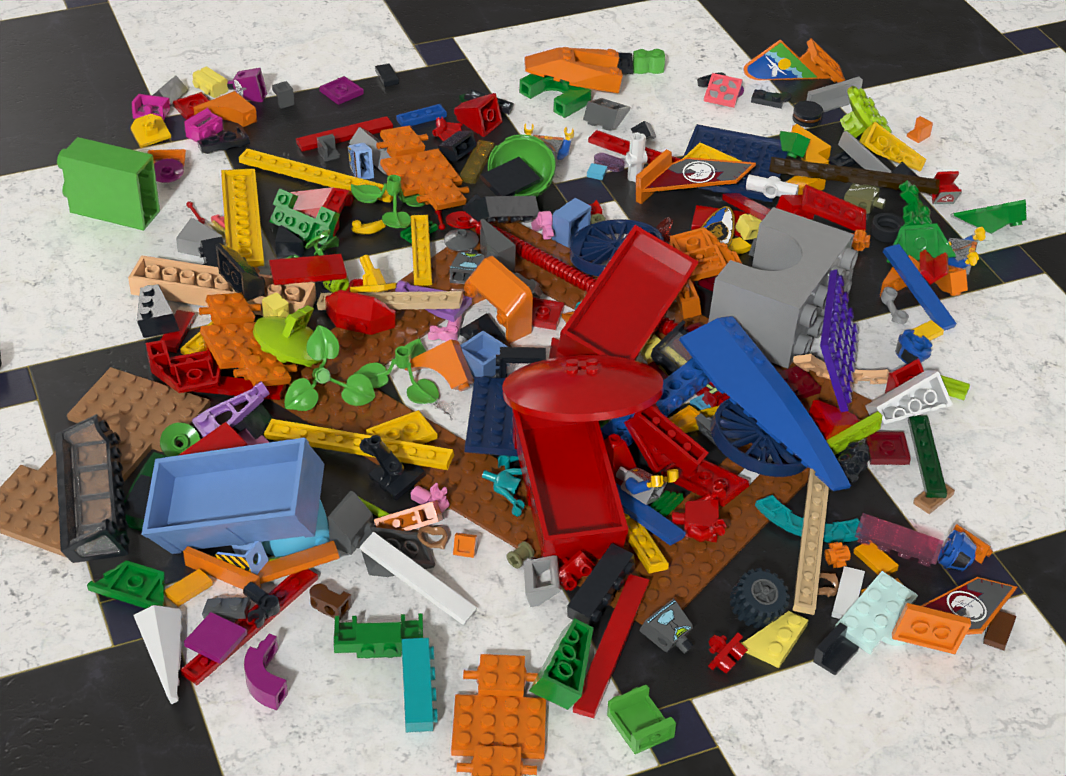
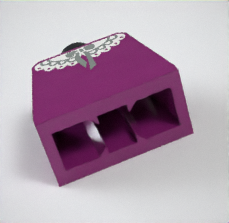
M261 68L238 71L233 80H228L227 82L228 89L236 90L245 100L263 102L268 94Z

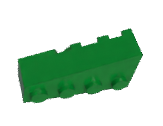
M575 618L559 635L529 692L567 710L582 697L593 627Z

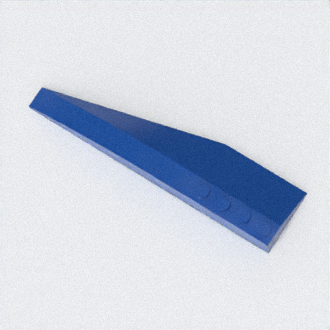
M733 316L717 318L680 337L679 341L720 393H726L730 396L729 400L734 405L739 404L744 409L743 413L748 417L755 418L757 420L756 424L776 442L785 444L787 446L786 450L791 455L796 454L801 458V463L806 468L813 469L815 476L831 490L837 491L850 488L851 485L844 471L805 407Z

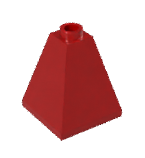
M496 93L463 102L454 109L457 120L482 137L488 135L502 123Z
M813 400L808 412L825 440L861 421L855 414L847 411L841 412L840 408L819 400Z
M614 433L604 439L615 482L621 486L623 481L616 478L618 469L623 467L631 470L637 468L626 442Z

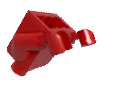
M715 483L712 487L713 493L709 492L702 498L685 502L684 512H672L671 522L683 525V531L686 532L685 537L693 538L698 542L709 541L717 543V536L725 534L724 528L727 525L723 519H719L718 500H716V497L722 499L726 496L723 483Z

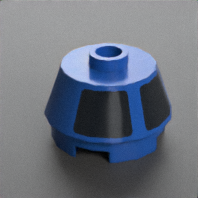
M910 329L905 330L903 334L899 335L895 350L896 355L907 364L916 359H919L920 363H922L931 356L932 343L924 335L920 338L913 334L914 330Z
M953 530L947 536L949 540L945 546H941L937 560L939 564L943 565L944 569L962 572L968 565L970 566L973 563L977 547L965 532L960 533Z

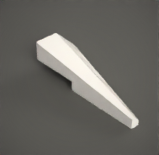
M153 605L133 616L170 703L173 704L179 701L177 686H179L180 682L178 670H180L182 644L180 632H182L181 617H183L181 609Z

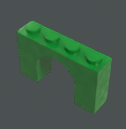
M529 74L521 78L519 82V93L529 99L545 91L562 92L563 94L554 98L553 112L563 118L587 106L588 101H591L590 89L571 86L568 81L562 79L559 82L555 81L552 76L544 75V77Z

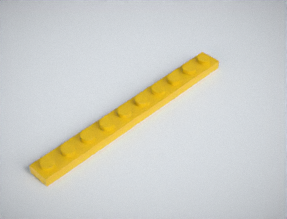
M246 149L239 156V163L323 186L350 191L351 184L373 185L381 191L384 186L376 182L251 149ZM385 190L381 198L377 197V200L390 203L393 200V196L389 195Z
M271 419L264 432L265 438L270 440L284 441L306 438L311 447L374 457L362 452L360 449L361 441L364 438H370V435ZM381 437L386 446L403 463L448 470L455 455L453 449Z

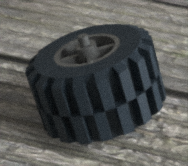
M757 568L755 571L751 569L733 587L730 593V598L732 599L730 606L734 607L733 613L738 614V619L740 621L744 620L745 625L750 626L752 624L753 628H759L761 625L762 628H765L770 623L776 621L788 607V600L790 599V595L787 594L788 587L783 585V579L779 580L776 573L771 574L768 569L764 571L761 568Z

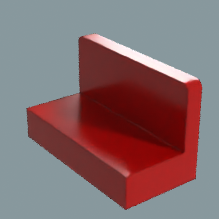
M926 249L920 252V274L930 285L948 275V254L946 252L936 258H933Z

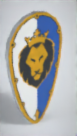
M728 206L718 209L701 227H705L717 237L720 243L724 242L728 247L733 239L735 225L732 209Z

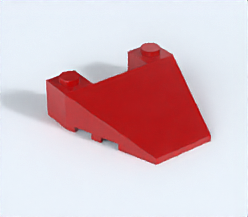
M204 339L205 351L169 357L165 340L146 343L151 373L178 393L218 386L223 369L219 368Z

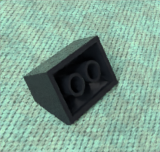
M217 243L216 251L219 274L237 293H242L246 301L265 295L264 287L266 283L264 278L259 276L255 268L247 263L245 257H242L237 251Z

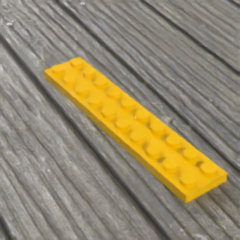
M255 169L221 170L226 246L237 251L242 257H245L251 267L264 266Z

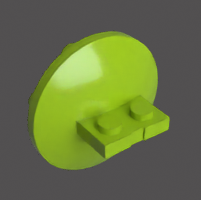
M855 86L848 88V98L852 111L840 119L842 127L845 129L844 131H847L856 138L871 124L876 122L892 133V130L887 125L888 121L883 115L880 116L872 98H867L862 88L858 89Z
M307 305L301 309L299 308L293 314H289L287 318L266 316L258 319L253 328V335L260 344L261 350L276 356L278 361L283 363L288 361L311 367L312 364L321 362L322 360L312 359L306 350L307 341L314 332L307 327L314 308Z

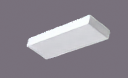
M844 566L832 617L841 619L859 598L865 571Z

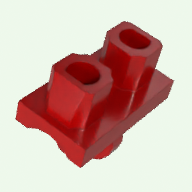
M581 550L571 559L565 558L563 560L565 564L559 568L560 585L566 591H572L582 576H588L591 573L592 567L595 564Z
M737 633L728 644L725 642L727 638L724 635L721 637L717 635L712 636L709 639L711 647L709 651L712 654L715 652L719 654L708 666L712 670L717 666L727 674L736 664L727 654L730 653L739 661L748 651L739 642L743 636Z

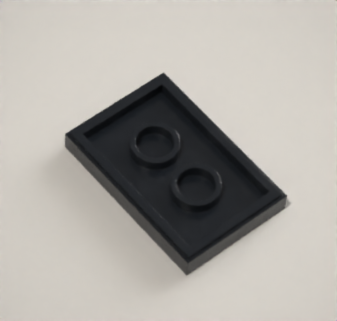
M520 157L493 168L480 176V179L496 196H513L539 183L541 179Z

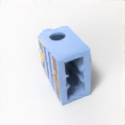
M365 143L349 145L350 168L355 177L364 180L374 178L371 148Z

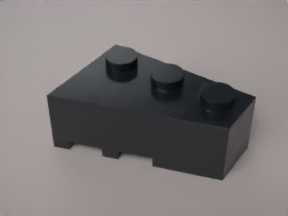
M158 284L140 288L137 323L143 338L180 331L174 314Z

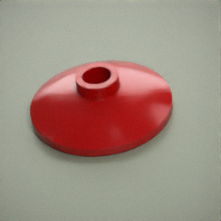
M465 211L453 212L446 216V223L458 229L474 228L478 223Z

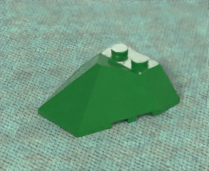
M1026 199L956 212L950 215L952 218L975 228L983 227L985 232L992 234L1010 224V227L1023 225L1022 221L1027 220Z

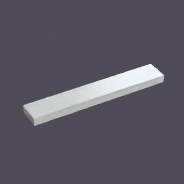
M375 532L361 545L360 550L462 625L467 622L477 609L476 606Z

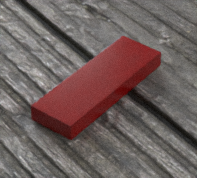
M177 310L174 314L180 331L163 334L161 340H165L169 352L176 353L195 319V312Z

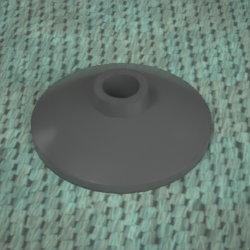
M454 229L445 235L444 243L451 250L464 252L474 249L479 243V237L474 231L469 229Z

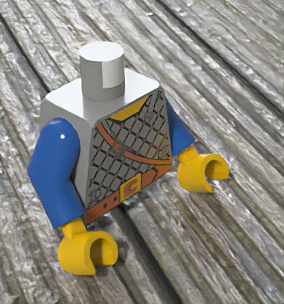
M525 124L524 133L531 135L534 131V125L532 124L531 129L528 130ZM565 127V139L541 135L533 136L544 141V144L551 149L557 165L559 160H562L569 154L570 139L574 137L573 128L571 133H567L568 129Z
M978 227L974 231L975 235H970L965 239H949L948 243L955 252L956 258H948V265L966 269V274H969L971 266H974L979 260L976 252L978 243L976 240L983 241L986 237L983 227Z
M620 467L616 473V478L623 481L621 489L645 505L655 502L661 496L667 482H675L679 477L677 469L667 470V477H664V475L654 476L640 468L627 470Z

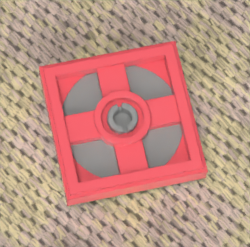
M712 73L704 101L734 108L743 79Z

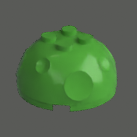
M522 134L510 136L492 150L488 160V171L520 157L541 179L539 183L513 196H536L537 198L549 188L553 181L556 168L555 157L551 149L544 144V141L537 137Z

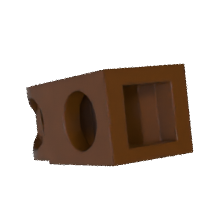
M315 584L309 590L311 606L334 619L335 616H339V621L352 607L351 594L345 591L339 595L329 590L324 584Z

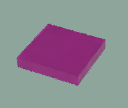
M346 76L319 86V91L338 105L364 94V89Z
M210 612L184 640V646L221 664L247 635V629Z

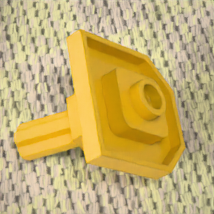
M148 114L136 118L131 126V131L140 148L171 138V134L162 117Z
M369 255L360 257L361 265L365 271V274L362 276L363 285L350 287L351 292H383L396 288L395 282H385L380 269L374 268Z

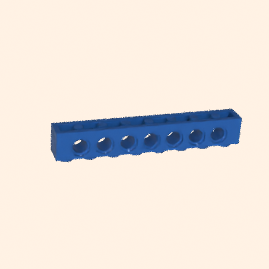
M692 358L663 380V394L656 402V405L660 412L667 417L711 381ZM634 414L614 418L600 428L603 439L615 433L626 442L627 446L632 444L634 439L624 422L632 418Z

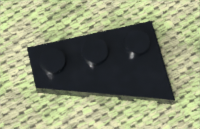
M240 125L236 127L237 130L230 132V130L223 131L224 134L221 136L212 135L198 140L197 143L201 153L210 154L217 150L244 147L250 144V139Z
M487 313L460 329V335L467 340L481 331H485L506 346L512 347Z

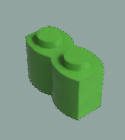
M638 49L633 51V73H664L665 53L663 50L653 49L647 51L645 49Z

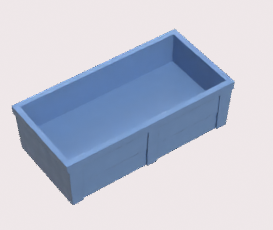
M306 438L155 459L141 535L151 539L171 554L181 553L187 546L197 550L229 545L241 546L247 545V543H254L255 541L262 542L302 536L305 538L314 537L324 463L309 445Z

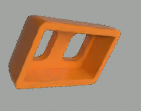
M185 149L148 150L147 152L153 155L154 163L162 159L180 160L179 162L184 167Z

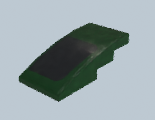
M153 452L131 486L124 500L127 514H125L126 522L129 528L142 531L155 459L170 456Z

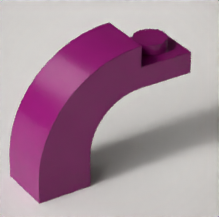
M268 634L265 640L259 643L257 649L249 647L244 659V670L247 688L253 698L262 705L277 711L288 695L287 680L272 675L266 670L278 652L277 636Z

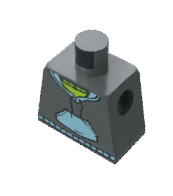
M470 249L468 252H458L450 266V283L465 284L466 280L483 261L484 255L478 254V251L475 249Z
M672 599L646 619L639 629L642 634L665 652H669L677 646L686 654L694 646L687 638L693 629V625L675 599Z

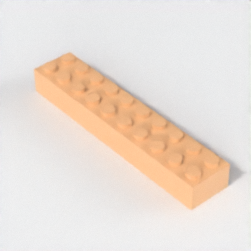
M141 255L128 277L132 295L139 296L140 288L158 284L166 300L209 307L205 301L207 295L237 293L219 274L218 267ZM258 274L265 280V295L247 301L249 304L259 303L261 310L253 311V313L263 316L262 299L271 294L278 293L282 296V299L284 298L289 303V314H293L299 308L301 309L307 305L313 308L316 301L315 283L274 285L272 276Z

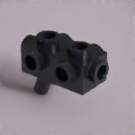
M850 442L845 450L837 454L839 456L837 461L849 483L858 481V474L868 467L867 462L870 460L869 447L864 442Z

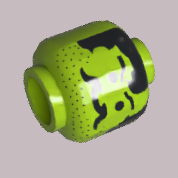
M347 276V279L322 281V285L331 293L338 290L346 291L349 287V278Z

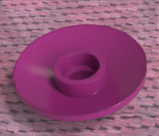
M162 159L154 163L157 182H174L184 173V167L178 160Z

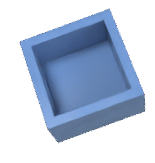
M574 198L556 210L552 216V229L554 232L552 240L570 248L572 237L579 230L590 225L591 206Z
M481 331L460 345L472 376L488 378L496 375V369H499V366H496V355H500V347H508L485 331Z

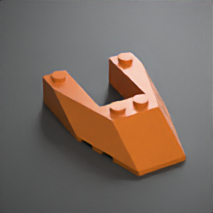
M558 47L525 56L524 58L525 72L544 77V75L552 76L553 80L558 82L562 79L568 81L571 86L619 93L622 70L617 68L619 54L614 49Z
M705 227L670 236L669 245L699 262L685 289L676 298L684 319L701 315L699 296L692 282L717 276L730 260L742 264L737 253L729 250L724 242L720 243L717 237Z

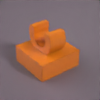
M456 533L453 555L474 558L477 535Z

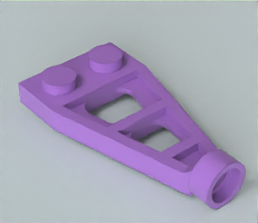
M400 280L395 291L439 292L443 290L414 286ZM463 295L460 309L425 310L437 317L455 322L472 304V298Z
M259 382L253 389L207 409L192 419V423L202 437H205L220 426L215 420L216 416L230 411L232 412V417L226 423L232 428L255 409L270 393L265 385ZM244 401L249 402L240 412L234 409V406Z

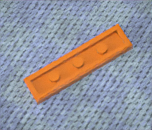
M333 540L269 561L257 575L260 576V584L337 560L340 557Z
M188 546L183 551L185 565L195 570L201 569L205 574L240 589H244L250 582L255 583L261 588L259 575Z

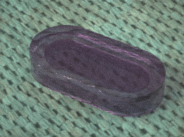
M606 153L594 155V164L607 166V170L613 172L624 170L625 162L621 158Z

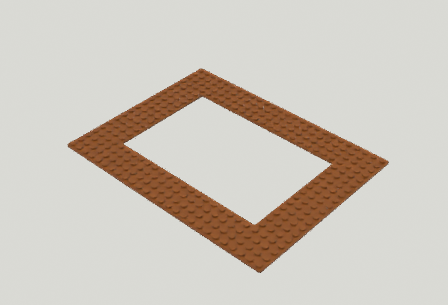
M496 221L491 223L579 270L570 260V248L552 239L544 240L542 234L518 222L511 223V221L499 224ZM477 234L479 237V243L474 249L478 251V254H482L480 249V234ZM445 247L431 258L432 285L420 287L443 291H462L465 296V284L450 283V266L460 251H454ZM515 254V273L521 274L528 280L532 279L538 282L543 294L558 302H563L564 305L573 310L576 304L581 302L586 296L587 292L573 286L560 277ZM413 271L401 280L414 285ZM587 274L588 276H590V277H592L593 279H596V280H597V278L599 277V276H594V275ZM396 288L388 289V291L385 292H396ZM675 301L665 315V318L673 320L674 323L679 324L684 320L686 322L685 327L698 322L703 326L709 322V318L703 315L684 319ZM393 309L396 311V327L386 331L368 335L335 327L331 332L338 340L339 353L334 359L326 358L327 361L324 368L330 372L331 378L347 384L348 377L364 365L369 363L387 365L392 359H395L397 347L405 346L416 339H421L430 332V326H438L446 319L437 317L425 309ZM657 330L654 334L660 340L666 336ZM670 344L669 347L681 356V354L672 346V344ZM322 361L312 364L311 367L296 364L297 371L288 372L291 381L290 384H285L286 388L281 399L270 400L285 408L284 400L289 386L299 378H306L312 385V372L315 368L319 367ZM792 362L789 368L771 363L778 372L797 366L794 362ZM285 363V365L295 364V363ZM809 370L807 373L821 386V392L800 400L807 412H809L813 400H819L839 408L831 380L816 375V372ZM331 381L323 384L316 383L313 389L318 393V401L312 409L307 411L286 409L313 426L366 435V429L415 412L376 388H373L375 398L368 404L361 406L350 405L341 396L345 387ZM854 391L851 392L852 403H849V411L847 412L855 414L862 421L869 417L865 405L871 403L872 400ZM425 417L436 431L437 439L423 445L453 449L455 455L448 470L420 466L425 471L426 476L416 483L414 487L420 486L430 491V488L435 483H438L440 491L444 487L447 488L445 496L449 502L448 508L516 549L523 541L529 543L534 550V556L531 558H541V550L531 508L528 506L526 498L527 492L523 475H512L521 479L514 498L522 500L525 504L521 515L517 517L512 514L513 504L506 497L493 490L492 481L482 478L484 470L498 475L501 471L505 470V465L498 468V459L489 454L465 452L464 439ZM749 443L737 449L743 453H746L752 446V443ZM779 455L783 464H789L785 459H783ZM792 455L797 461L801 460L798 457ZM364 456L372 462L376 463L377 465H380L376 458ZM728 457L719 465V467L736 475H739L745 469L731 461ZM807 467L804 471L787 477H772L760 474L747 489L724 507L718 505L719 519H723L727 526L724 528L725 534L717 536V543L709 541L698 542L693 538L685 537L670 546L655 534L649 532L669 563L668 570L649 574L628 540L625 539L623 549L634 554L635 568L632 575L650 579L635 621L643 625L646 619L672 599H675L683 610L770 521L755 507L756 501L773 495L785 506L808 482L809 468ZM691 492L672 512H684L685 502L694 501L702 497ZM672 512L665 517L669 521L672 520ZM675 524L676 526H678L679 528H681V529L683 530V525H677V524ZM595 559L591 561H593V563L596 566L600 559ZM558 564V569L561 568L564 564ZM629 575L625 577L620 591L616 590L610 606L615 608ZM582 576L577 581V586L581 587L588 576Z

